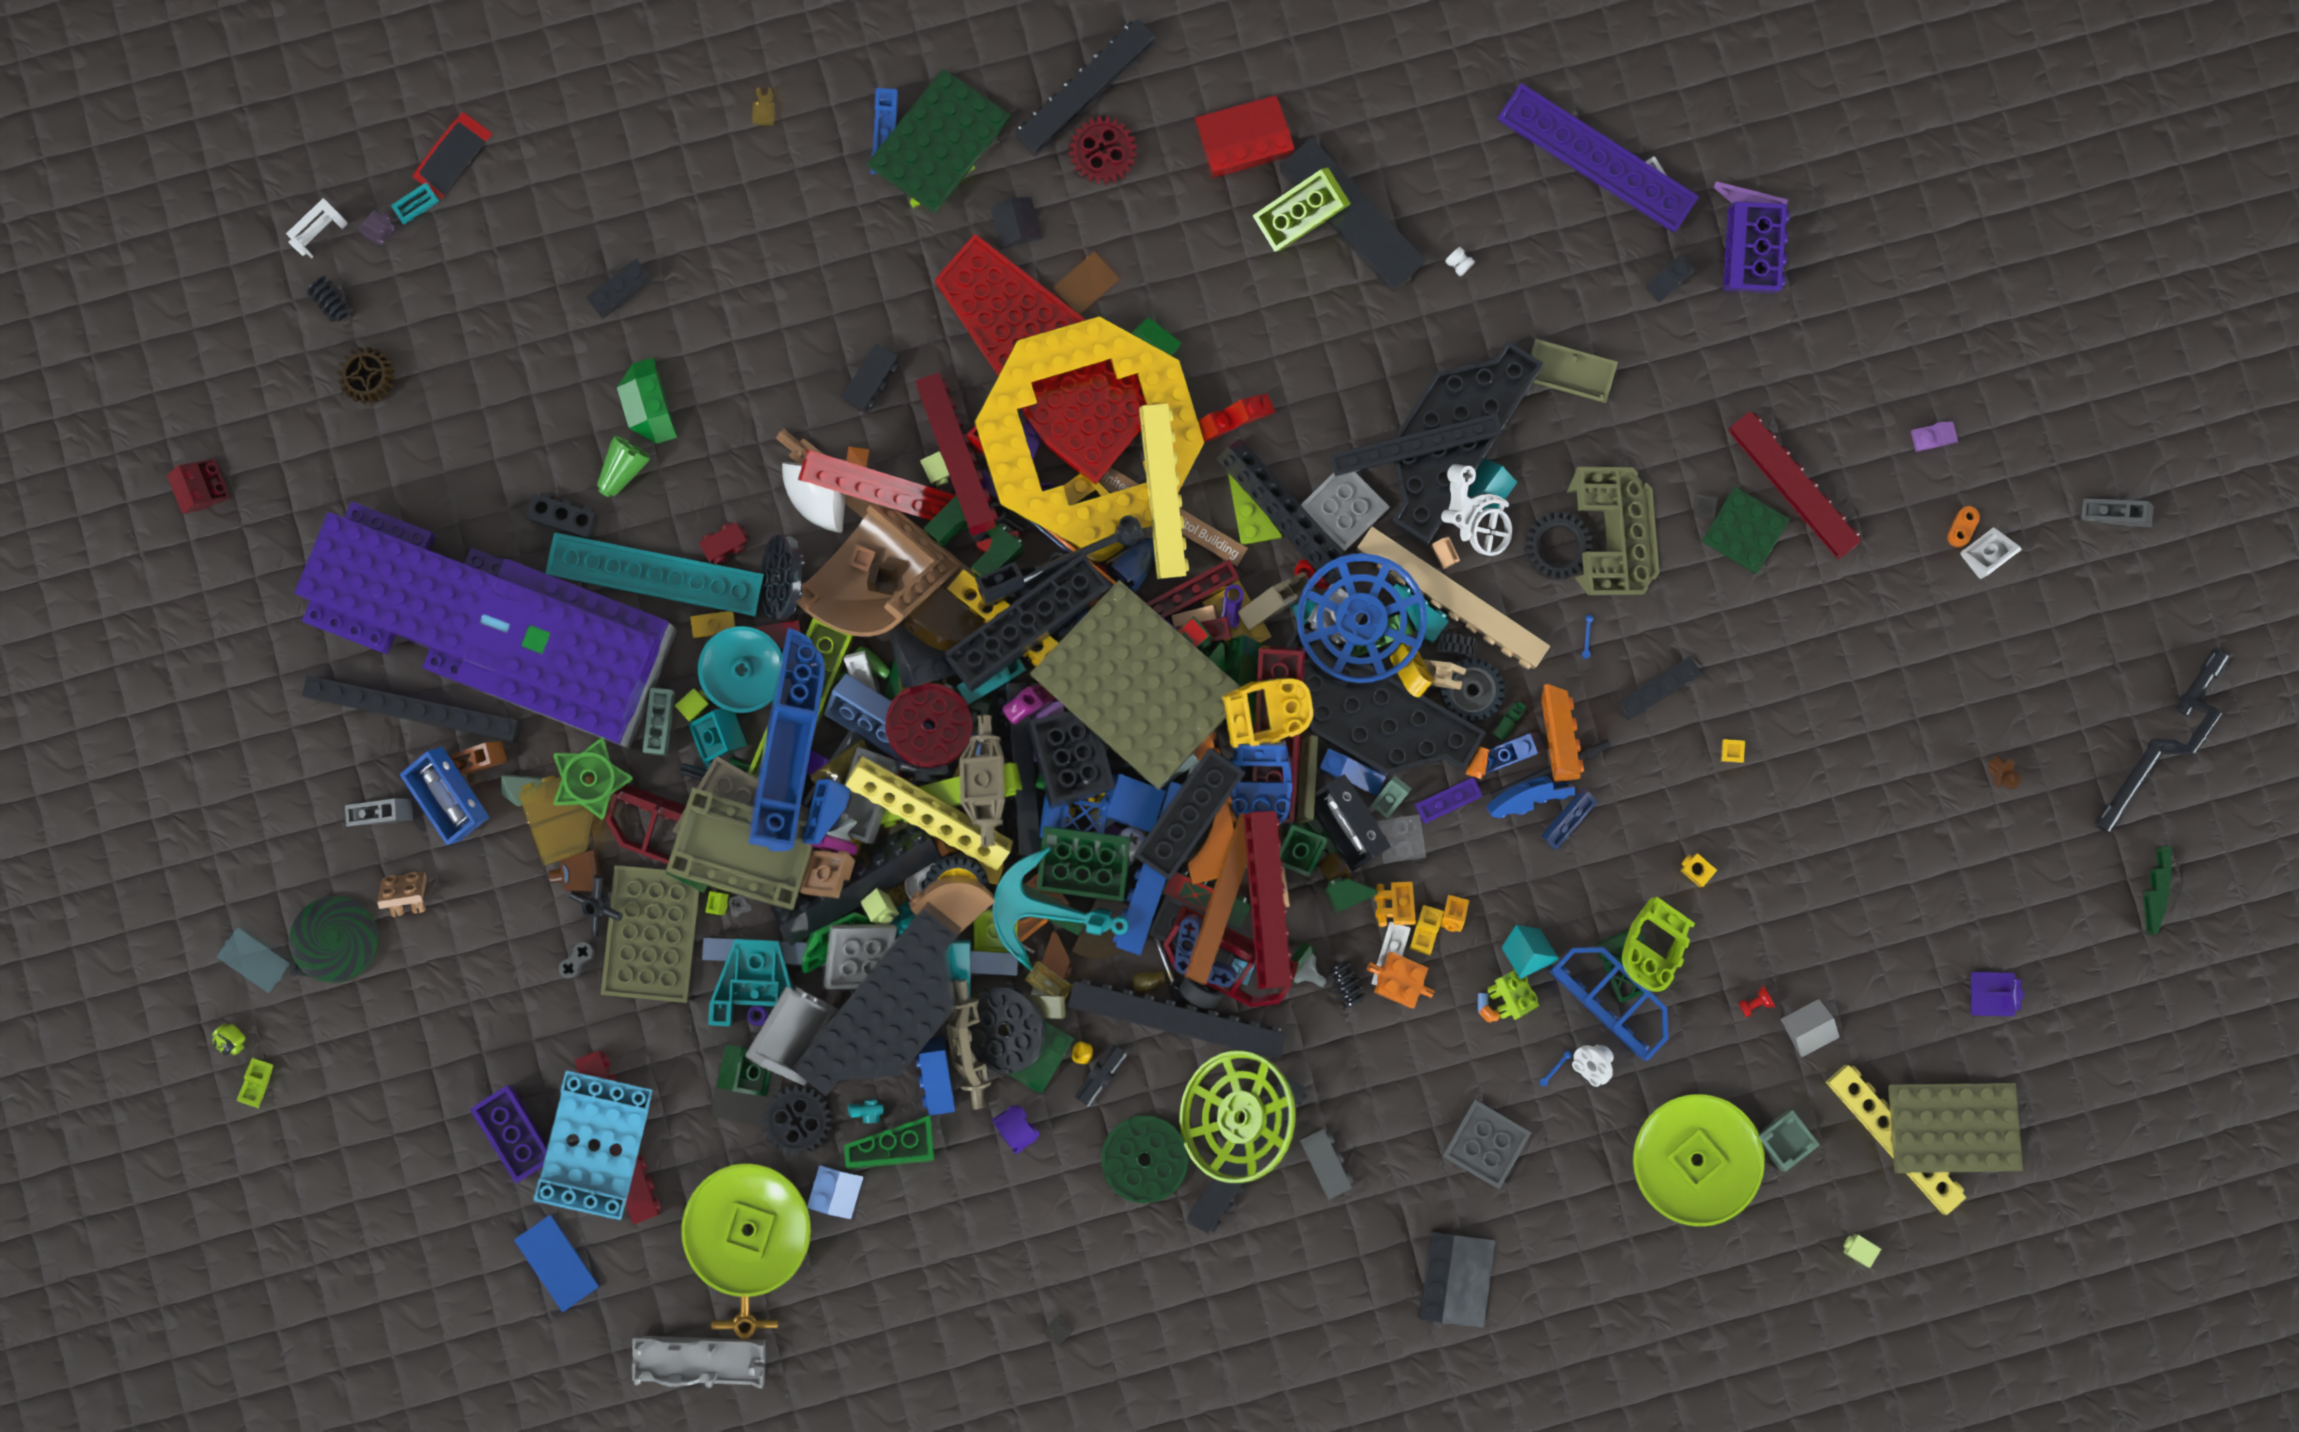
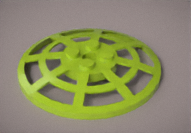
M1229 1051L1209 1059L1193 1074L1182 1097L1179 1121L1181 1136L1190 1158L1205 1174L1227 1183H1245L1256 1180L1267 1174L1280 1162L1293 1136L1295 1106L1288 1082L1272 1062L1255 1053ZM1248 1058L1261 1062L1258 1075L1247 1071L1236 1072L1231 1059ZM1221 1063L1224 1064L1228 1075L1217 1081L1210 1091L1199 1086L1210 1070ZM1268 1068L1273 1070L1284 1087L1286 1097L1279 1099L1274 1088L1265 1080ZM1239 1078L1255 1080L1251 1092L1242 1091ZM1230 1082L1233 1092L1224 1099L1217 1096L1219 1090ZM1263 1086L1273 1099L1272 1103L1265 1106L1259 1098ZM1194 1094H1197L1206 1099L1202 1112L1203 1126L1191 1129L1190 1110ZM1213 1103L1219 1109L1217 1122L1210 1124V1110ZM1288 1106L1289 1124L1286 1138L1283 1140L1278 1136L1282 1121L1281 1108ZM1243 1111L1245 1120L1243 1123H1240L1239 1114ZM1275 1111L1276 1122L1274 1131H1271L1265 1126L1267 1114ZM1220 1130L1227 1139L1223 1148L1217 1144L1212 1132ZM1205 1135L1208 1144L1218 1155L1211 1166L1199 1154L1193 1141L1194 1137ZM1260 1135H1263L1269 1141L1260 1151L1255 1153L1253 1141ZM1236 1143L1245 1144L1246 1157H1237L1230 1154ZM1275 1144L1280 1149L1279 1153L1266 1168L1256 1173V1160L1264 1156ZM1225 1160L1233 1163H1247L1248 1176H1230L1218 1170Z

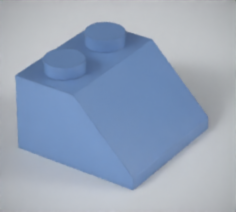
M823 1164L820 1165L807 1208L851 1219L863 1176Z

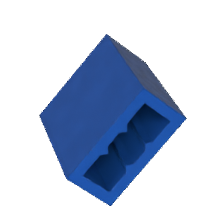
M1112 774L1115 789L1106 792L1105 797L1102 798L1099 805V816L1143 832H1149L1157 821L1166 791L1158 790L1154 786L1121 774Z

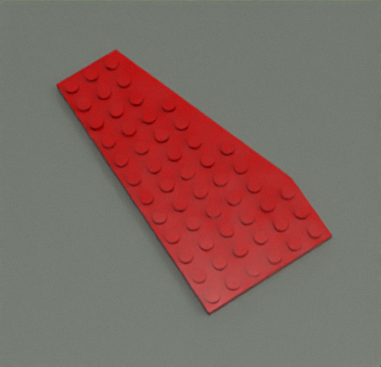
M976 234L970 238L935 279V284L998 377L1018 340L1086 321ZM1109 359L1031 382L1037 403L1020 408L1044 445L1089 481L1097 485L1142 431L1139 408L1147 406L1138 374L1117 379L1112 361Z

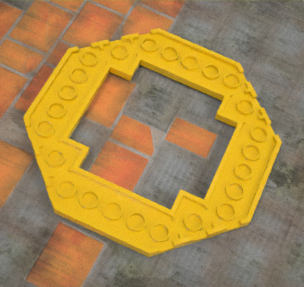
M1101 317L1018 340L975 420L1000 505L1080 548L1114 534L1115 526L1119 525L1120 519L1124 516L1129 515L1137 518L1142 529L1152 526L1147 483L1071 506L1068 505L1063 486L1042 492L1017 409L1037 403L1031 382L1109 359L1112 361L1117 379L1138 374L1147 405L1168 404L1169 409H1172L1173 421L1170 422L1171 430L1175 432V443H1172L1173 452L1176 451L1177 453L1175 473H1178L1180 478L1177 492L1182 487L1204 444L1179 360Z

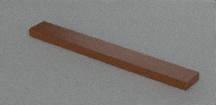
M1244 813L1239 814L1184 975L1202 984L1207 983L1247 865Z

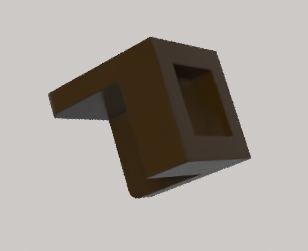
M872 562L867 579L868 591L893 595L898 579L897 568Z
M1335 852L1316 863L1326 881L1331 882L1342 874L1346 879L1352 880L1347 868Z

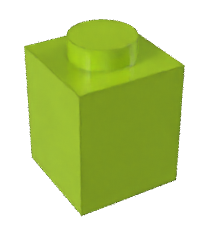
M693 688L675 707L692 723L711 705L707 702L709 698L702 690L698 692Z

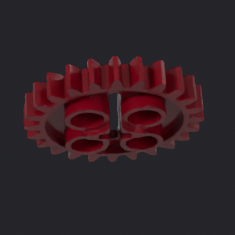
M1098 116L1097 122L1090 118V125L1083 122V130L1076 128L1078 136H1071V140L1075 143L1069 144V148L1074 150L1069 152V157L1074 158L1071 160V165H1077L1075 172L1082 171V179L1089 176L1088 183L1096 179L1097 185L1100 184L1101 180H1104L1107 186L1109 179L1115 184L1117 176L1123 180V172L1129 174L1130 169L1128 166L1135 165V162L1131 159L1137 158V154L1132 152L1137 150V145L1132 144L1135 141V137H1128L1131 134V130L1124 131L1125 123L1118 126L1117 119L1110 123L1109 116L1106 117L1105 122H1102L1100 116ZM1106 134H1112L1115 138L1112 141H1106L1103 137ZM1087 141H1092L1095 144L1092 149H1087L1083 145ZM1103 147L1106 150V154L1100 152V148ZM1114 153H1120L1123 156L1118 161L1111 158ZM1086 155H1092L1090 158H1085ZM1098 160L1103 165L1100 168H1094L1091 165L1092 162Z

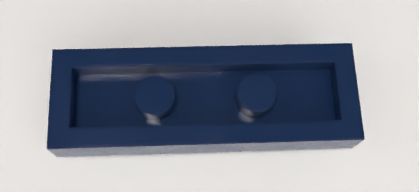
M1582 788L1541 837L1551 848L1557 850L1598 802L1588 790Z

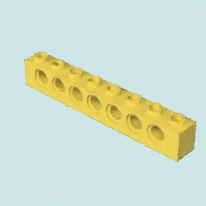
M863 756L849 775L846 786L853 792L860 793L871 802L883 806L892 814L901 816L910 824L917 825L928 834L942 839L946 844L958 848L967 856L974 857L987 867L998 870L1010 853L1013 841L994 830L995 846L981 847V827L973 826L972 820L968 815Z
M1844 1065L1826 1081V1084L1894 1159L1890 1105L1884 1099L1879 1100L1874 1094L1876 1092L1874 1087L1868 1082H1863L1860 1078L1862 1074L1856 1067ZM1853 1082L1858 1087V1091L1854 1095L1849 1092V1085ZM1867 1099L1872 1102V1108L1869 1111H1866L1863 1107V1103ZM1881 1116H1885L1887 1119V1124L1883 1128L1878 1125V1119ZM1949 1172L1930 1173L1927 1177H1924L1922 1173H1906L1942 1214L1948 1215L1966 1198L1962 1193L1964 1191L1962 1186L1956 1181L1952 1182L1948 1177ZM1943 1182L1945 1184V1191L1939 1194L1937 1185Z

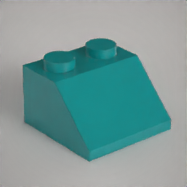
M723 708L713 710L688 724L703 764L713 761L716 756L722 758L747 746L735 712Z

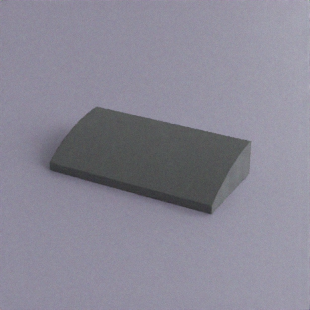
M857 747L845 785L850 773L862 756L895 775H898L899 769L896 768L898 760ZM850 789L849 801L842 813L847 814V821L854 819L857 824L850 829L848 836L865 843L874 844L886 808L871 802L867 797Z

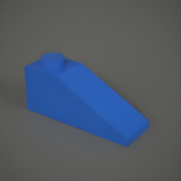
M1329 748L1319 767V771L1336 779L1345 774L1354 787L1374 796H1378L1386 778L1382 774Z
M817 780L802 843H820L845 810L849 801V787L832 780Z

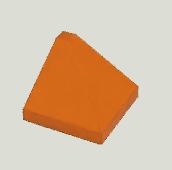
M848 446L846 461L867 468L870 449Z

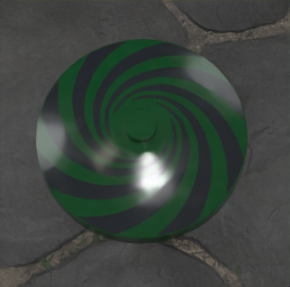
M342 896L320 898L307 905L295 918L289 936L290 951L299 968L313 979L326 983L344 982L360 975L373 961L379 943L377 925L369 911L357 901Z

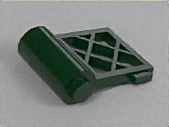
M1629 929L1595 943V948L1604 947L1620 964H1623L1622 953ZM1642 931L1635 938L1641 943L1645 941ZM1597 952L1608 974L1611 971L1609 966L1613 964L1601 952ZM1621 973L1620 977L1613 975L1610 979L1619 1003L1643 994L1640 989L1635 991L1637 986L1631 981L1623 979L1625 976L1623 973ZM1622 981L1633 985L1630 993L1622 996L1619 991Z

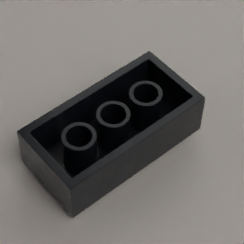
M1166 895L1148 935L1165 942L1183 905L1203 915L1206 913ZM1229 923L1226 924V927L1244 935V930ZM1180 928L1172 939L1175 948H1177ZM1184 940V945L1192 949V942ZM1219 947L1214 960L1230 965L1235 954Z

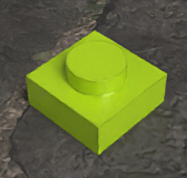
M709 891L705 913L725 916L729 894Z

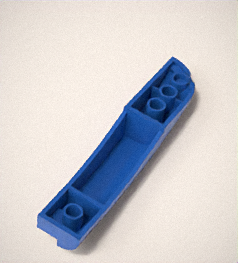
M788 628L769 716L748 844L768 847L769 851L779 852L789 851L794 847L802 793L825 674L823 657L820 651L818 652L812 644V640L801 632Z

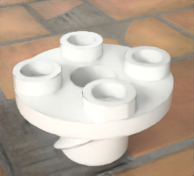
M1597 1044L1594 1047L1584 1045L1576 1050L1572 1066L1591 1085L1598 1087L1607 1083L1613 1075L1611 1066L1613 1053L1604 1045Z

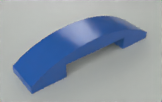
M876 88L872 156L896 127L897 89Z

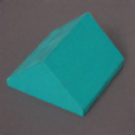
M1484 459L1476 471L1474 482L1468 486L1467 496L1470 499L1480 494H1492L1505 500L1517 481L1503 466ZM1488 504L1482 510L1486 508L1498 509L1499 504Z
M1516 925L1501 947L1520 979L1559 960L1539 928Z

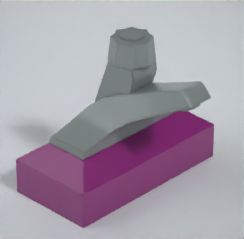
M842 813L834 823L833 828L826 833L820 843L810 844V846L827 849L833 853L845 851L850 853V855H856L857 846L851 842L848 836L850 829L857 824L856 820L850 819L847 821V814Z

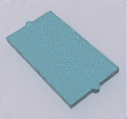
M237 928L230 939L225 941V946L217 956L218 959L267 993H270L276 983L282 980L281 976L290 965L289 962L240 928Z

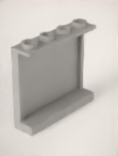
M786 987L747 1052L746 1057L766 1069L805 1086L807 1081L793 1071L792 1067L839 1009L797 987L795 991Z

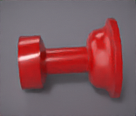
M1761 985V989L1758 991L1759 997L1749 1002H1746L1744 999L1738 1002L1746 1018L1752 1015L1751 1010L1762 1004L1767 1008H1775L1764 985Z

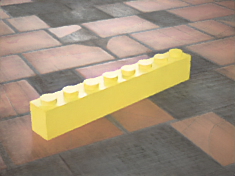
M1168 404L1142 406L1139 408L1157 579L1183 577L1189 571L1188 559H1184V550H1186L1187 545L1185 537H1182L1181 529H1184V518L1180 516L1179 507H1182V498L1177 492L1180 478L1179 474L1175 473L1177 453L1176 451L1173 452L1172 443H1175V432L1171 430L1170 422L1173 421L1172 409H1169Z

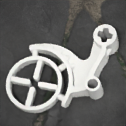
M1452 465L1447 474L1450 481L1451 502L1449 510L1442 512V520L1461 529V539L1463 541L1470 539L1473 548L1478 553L1488 556L1500 554L1507 548L1512 537L1511 521L1507 514L1503 512L1504 507L1508 508L1509 503L1503 498L1492 494H1480L1469 499L1467 496L1468 486L1475 480V470L1467 465ZM1488 504H1499L1498 509L1486 508L1482 510ZM1488 513H1491L1488 528L1495 529L1498 515L1502 518L1505 526V533L1491 531L1492 535L1504 537L1501 544L1493 551H1491L1492 535H1486L1483 549L1480 547L1476 535L1477 531L1490 533L1489 529L1478 527L1480 520Z

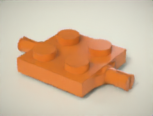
M1388 952L1386 960L1381 967L1372 962L1368 965L1370 967H1367V971L1378 975V983L1374 993L1406 1007L1415 1008L1420 994L1432 998L1434 995L1431 994L1434 993V989L1424 986L1428 968L1396 953Z

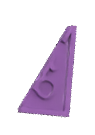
M1717 181L1714 183V188L1731 203L1787 204L1788 202L1787 199ZM1758 223V227L1763 229L1762 225Z

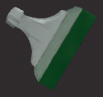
M1305 941L1291 957V960L1299 963L1292 985L1298 984L1301 981H1311L1324 987L1327 983L1326 978L1323 975L1321 976L1316 968L1317 951Z

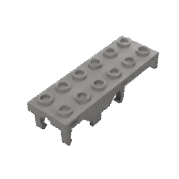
M661 1336L633 1337L632 1381H634V1385L641 1384V1381H654L671 1387L705 1383V1386L710 1388L714 1383L750 1384L757 1388H763L765 1383V1340Z

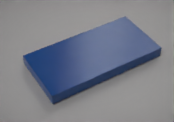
M552 1215L547 1216L514 1239L562 1312L600 1287Z

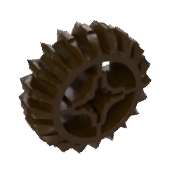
M359 347L358 354L351 350L350 354L352 357L344 356L347 362L345 364L339 363L343 370L337 371V374L342 376L337 382L343 384L340 389L346 392V397H353V401L356 403L360 400L362 404H366L367 400H369L371 404H374L375 397L381 401L383 400L382 393L387 396L389 395L386 389L387 387L394 388L390 381L396 380V377L390 375L395 372V368L390 367L393 362L387 359L385 353L380 354V350L377 348L372 352L371 347H367L364 352L363 348ZM367 360L377 361L381 369L370 368ZM359 364L358 370L352 373L354 367ZM365 372H369L370 376L365 380L363 375H365ZM381 378L379 384L374 388L375 381ZM352 382L363 383L366 391L354 389Z

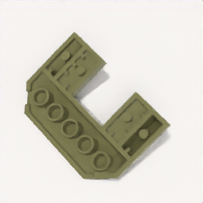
M1577 467L1567 491L1577 493L1578 511H1604L1607 552L1582 553L1584 575L1574 577L1588 595H1643L1651 581L1656 579L1660 573L1653 491L1648 483H1643L1637 476L1638 472L1633 467Z

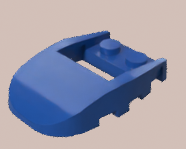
M1282 741V743L1277 742L1273 744L1269 742L1256 746L1244 743L1238 744L1237 748L1232 746L1234 752L1231 761L1239 767L1283 766V782L1240 780L1231 793V804L1236 818L1238 819L1241 813L1276 811L1279 824H1281L1288 816L1292 791V770L1286 742Z

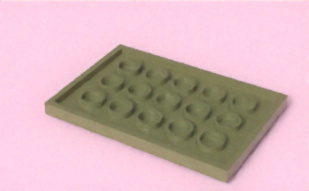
M615 865L611 908L622 913L623 918L621 921H617L609 917L601 995L688 1003L700 891L666 874V870Z
M2016 1083L1888 1086L1895 1173L2023 1171Z

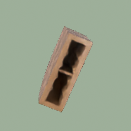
M950 876L934 881L923 891H917L910 899V907L917 915L928 901L962 928L961 931H963L995 900L993 894L980 882L968 877Z

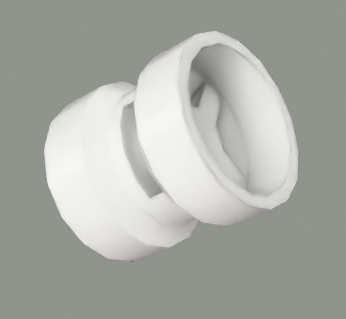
M1458 247L1445 261L1449 266H1453L1456 269L1455 272L1460 277L1475 263L1471 257L1465 255V251L1461 247Z

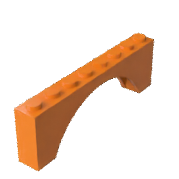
M1215 731L1193 753L1198 760L1201 759L1209 746L1215 749L1213 740L1217 739ZM1230 796L1213 818L1205 842L1195 855L1187 861L1192 884L1218 879L1234 832L1233 825L1236 824L1234 811L1230 812L1228 804L1232 803Z

